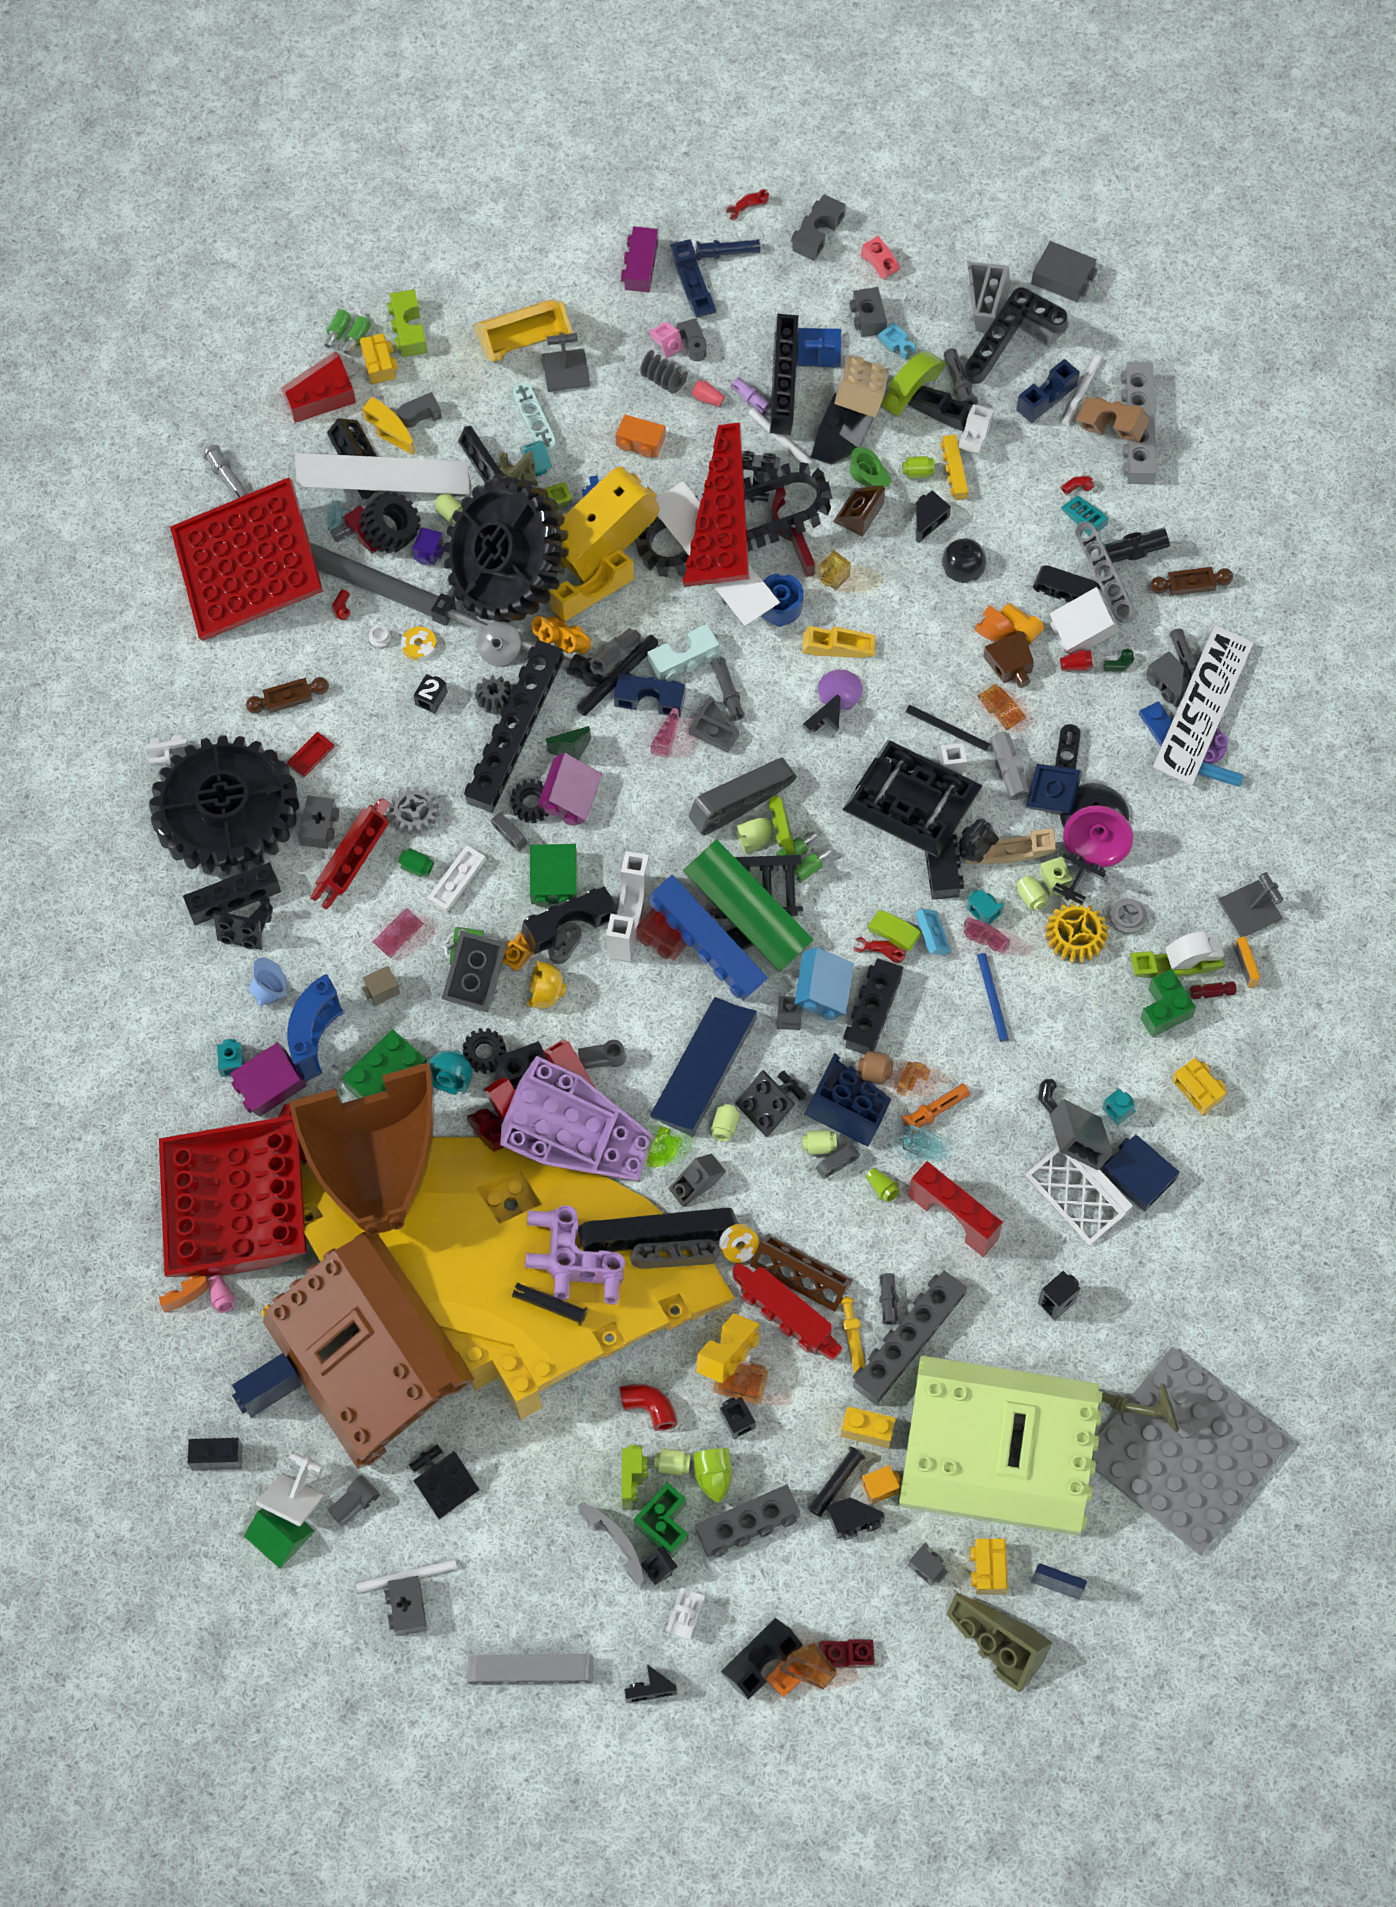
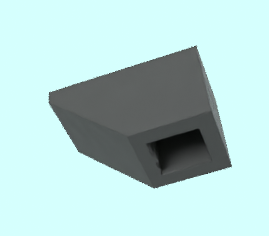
M1168 651L1148 665L1146 676L1150 685L1156 686L1161 691V695L1166 702H1171L1175 707L1179 705L1184 666Z
M713 1154L697 1157L669 1187V1190L681 1206L684 1207L713 1187L726 1173V1170Z

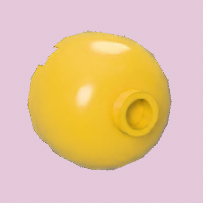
M537 961V966L535 965L529 984L531 986L530 992L533 993L532 999L527 997V1006L547 1009L555 1005L559 997H564L567 985L563 983V976L560 970L554 965Z

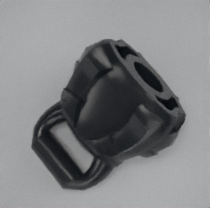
M983 818L977 819L970 827L967 826L962 831V838L959 840L958 849L960 856L971 862L980 863L984 859L983 856L992 845L999 841V838L989 822H986Z

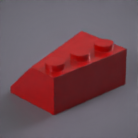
M336 351L281 387L295 423L356 403L352 384L341 357Z

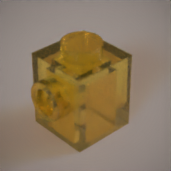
M833 550L819 566V579L825 586H830L837 590L850 577L851 562Z

